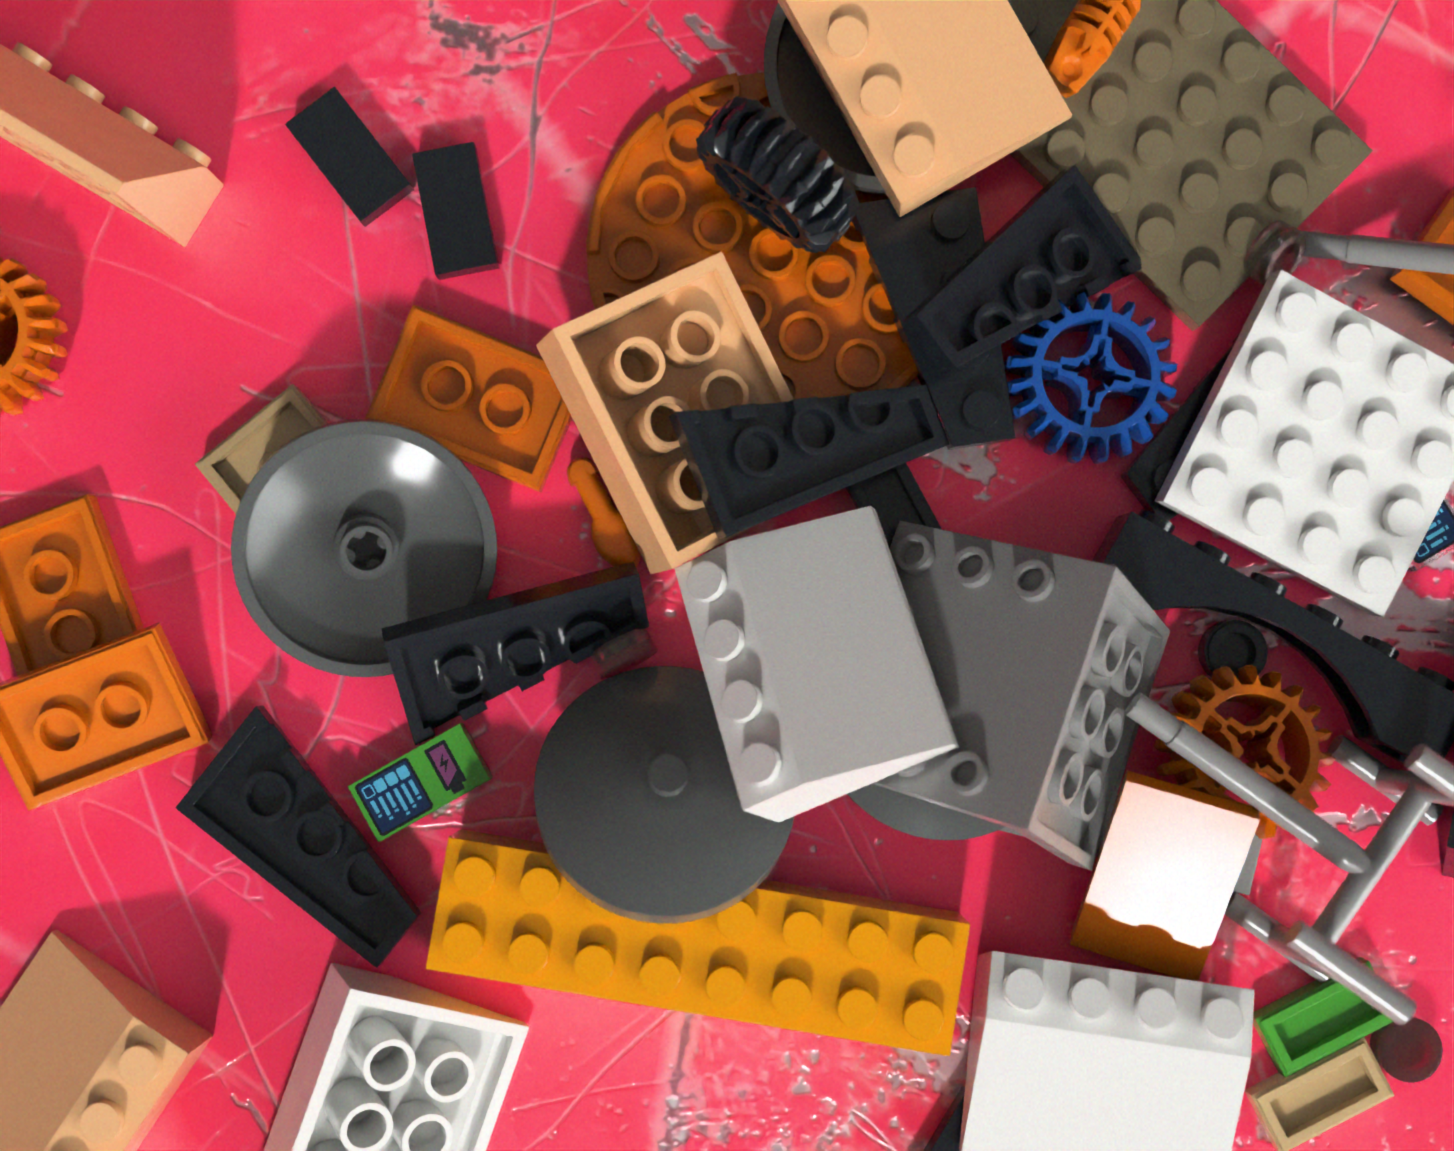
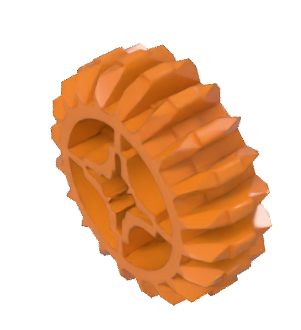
M1 256L0 416L2 410L11 415L24 414L22 396L34 401L44 399L38 382L42 378L49 381L60 379L58 372L49 367L52 357L59 359L68 356L66 348L54 343V338L69 331L64 321L53 317L62 305L58 298L48 293L45 294L48 288L46 281L34 273L28 274L27 267L17 260L11 258L3 261ZM18 333V338L14 349V339L15 335Z
M1245 665L1238 669L1237 679L1231 668L1224 666L1213 671L1212 679L1205 675H1200L1190 680L1191 693L1180 691L1173 695L1171 701L1178 713H1169L1180 721L1183 720L1237 759L1241 757L1244 751L1238 742L1249 739L1246 743L1248 747L1243 754L1249 761V763H1245L1248 767L1312 812L1319 807L1310 791H1326L1332 784L1317 772L1318 768L1332 765L1337 758L1319 750V742L1329 739L1333 732L1327 728L1314 729L1311 720L1318 716L1322 707L1315 704L1303 708L1300 707L1298 703L1302 697L1304 687L1295 684L1281 691V673L1271 671L1259 678L1256 666ZM1222 702H1238L1249 705L1259 710L1262 714L1257 719L1248 721L1243 725L1233 717L1224 719L1214 709ZM1280 736L1285 749V762L1280 757L1277 748ZM1161 739L1155 740V749L1160 752L1170 753L1171 762L1163 763L1157 767L1156 772L1160 776L1174 774L1178 782L1176 785L1241 803L1225 795L1226 787L1166 746L1164 741ZM1259 812L1260 821L1255 834L1259 839L1275 837L1277 826L1279 825Z

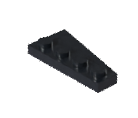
M629 562L381 628L416 746L435 736L434 728L459 715L465 721L487 710V701L516 686H519L521 691H524L544 681L543 674L546 671L569 659L577 664L648 628L649 622L639 573L634 562Z

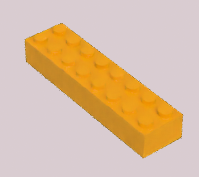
M461 829L448 837L426 969L950 1056L970 923L960 912L770 880H764L740 902L709 917L682 923L642 922L607 911L579 893L556 868L544 843Z

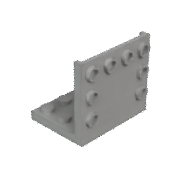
M899 521L890 546V552L958 747L871 784L1010 827L1065 862L1092 871L1140 725L1125 715V710L1138 693L1141 692L1149 698L1170 629L1116 566Z

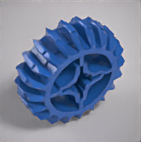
M1085 292L1077 295V303L1071 305L1070 309L1059 299L1062 312L1031 326L1029 330L1032 334L1018 333L1011 342L1022 355L1009 356L1004 361V367L1008 372L1019 375L1021 378L1007 382L1009 396L1022 395L1023 402H1020L1011 409L1013 419H1020L1029 413L1034 423L1027 427L1023 434L1025 438L1032 440L1042 431L1046 432L1049 437L1044 444L1043 451L1048 455H1053L1061 448L1064 442L1067 443L1066 456L1070 463L1081 461L1086 447L1094 464H1101L1108 460L1109 447L1119 458L1125 457L1133 451L1131 439L1144 444L1153 438L1154 435L1148 423L1159 425L1165 422L1169 416L1165 408L1158 402L1173 399L1176 396L1177 389L1171 384L1162 382L1161 378L1176 372L1178 364L1170 360L1160 361L1158 354L1170 346V339L1163 337L1154 342L1151 341L1147 333L1156 324L1155 318L1151 316L1145 318L1139 324L1131 320L1136 309L1135 302L1127 301L1116 313L1112 311L1113 300L1110 293H1102L1097 298L1093 309ZM1088 332L1086 342L1080 347L1077 358L1061 356L1056 362L1044 359L1047 348L1054 339L1068 333ZM1112 341L1126 354L1133 370L1124 368L1115 361L1112 355ZM1088 365L1092 368L1091 377L1101 381V384L1091 392L1087 389V379L1078 376V373ZM1043 380H1045V386L1055 388L1065 395L1068 402L1067 417L1072 420L1067 419L1052 405L1045 392ZM1123 395L1134 397L1128 412L1119 423L1107 427H1091L1093 415L1100 411L1103 399L1117 400Z

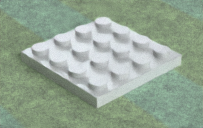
M1283 270L1272 272L1175 459L1155 502L1373 616L1384 617L1454 481V364Z

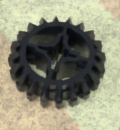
M735 96L732 100H728L719 110L716 109L703 125L705 129L696 139V149L699 158L703 161L705 170L715 177L716 184L730 195V199L737 202L745 210L746 214L758 220L763 228L767 227L773 231L780 240H788L795 248H802L807 252L813 253L825 252L834 241L838 242L849 229V224L857 214V208L860 206L853 183L845 178L843 168L836 165L829 158V152L821 149L812 140L811 135H807L797 128L793 120H786L774 108L764 107L758 100Z

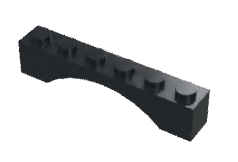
M1141 509L1138 515L1131 511L1116 517L1092 561L1116 566L1153 610L1166 608L1203 609L1234 616L1269 631L1299 652L1323 677L1342 706L1355 738L1405 765V761L1411 751L1420 744H1424L1445 759L1454 742V681L1425 667H1419L1416 672L1397 661L1400 652L1396 648L1377 638L1363 635L1360 640L1340 629L1344 621L1327 609L1314 604H1307L1304 609L1285 598L1287 588L1274 579L1256 572H1252L1250 577L1233 569L1228 566L1231 557L1219 548L1202 541H1196L1194 546L1172 534L1175 526L1156 513Z

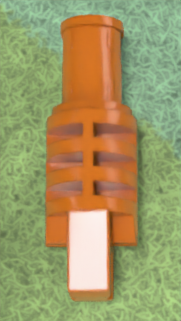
M1078 0L1057 32L1043 63L1063 97L1068 98L1078 93L1108 60L1113 49L1117 46L1132 20L1141 9V0Z

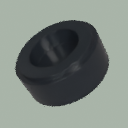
M1240 620L1222 621L1212 625L1205 631L1198 646L1200 664L1211 678L1215 669L1224 666L1230 667L1237 679L1238 669L1245 665L1256 666L1259 675L1266 664L1268 656L1267 644L1262 633L1252 624Z

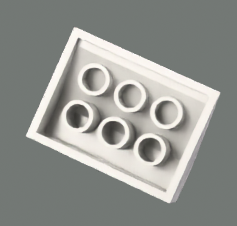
M871 505L729 541L674 568L743 811L781 822L958 747L876 509Z
M990 951L978 955L959 1151H1232L1251 1062L1255 990L998 951Z
M331 963L264 1151H486L529 1026L520 1020L390 975Z

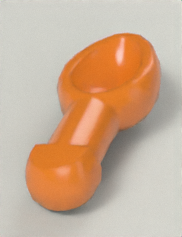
M580 457L574 459L567 467V478L570 486L576 487L592 517L591 539L597 552L613 567L629 562H634L635 566H637L641 554L619 510L614 507L598 477L599 470L596 464L589 458Z

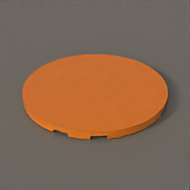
M736 72L689 88L688 93L669 103L659 112L654 111L630 134L615 154L603 176L589 218L586 241L587 272L590 294L595 309L722 252L793 399L843 396L855 392L907 387L916 378L919 372L906 342L903 343L893 320L895 315L882 284H878L868 261L870 256L860 232L855 230L852 221L849 224V229L838 242L834 241L825 252L813 253L807 252L802 248H795L788 240H780L773 231L767 227L763 228L758 220L746 214L745 210L737 202L731 200L730 195L716 184L715 177L705 170L703 161L699 158L696 149V139L705 129L703 125L715 110H719L728 100L738 96L758 100L764 107H771L765 86L764 73L737 76ZM855 190L859 203L889 199L887 195L863 193Z

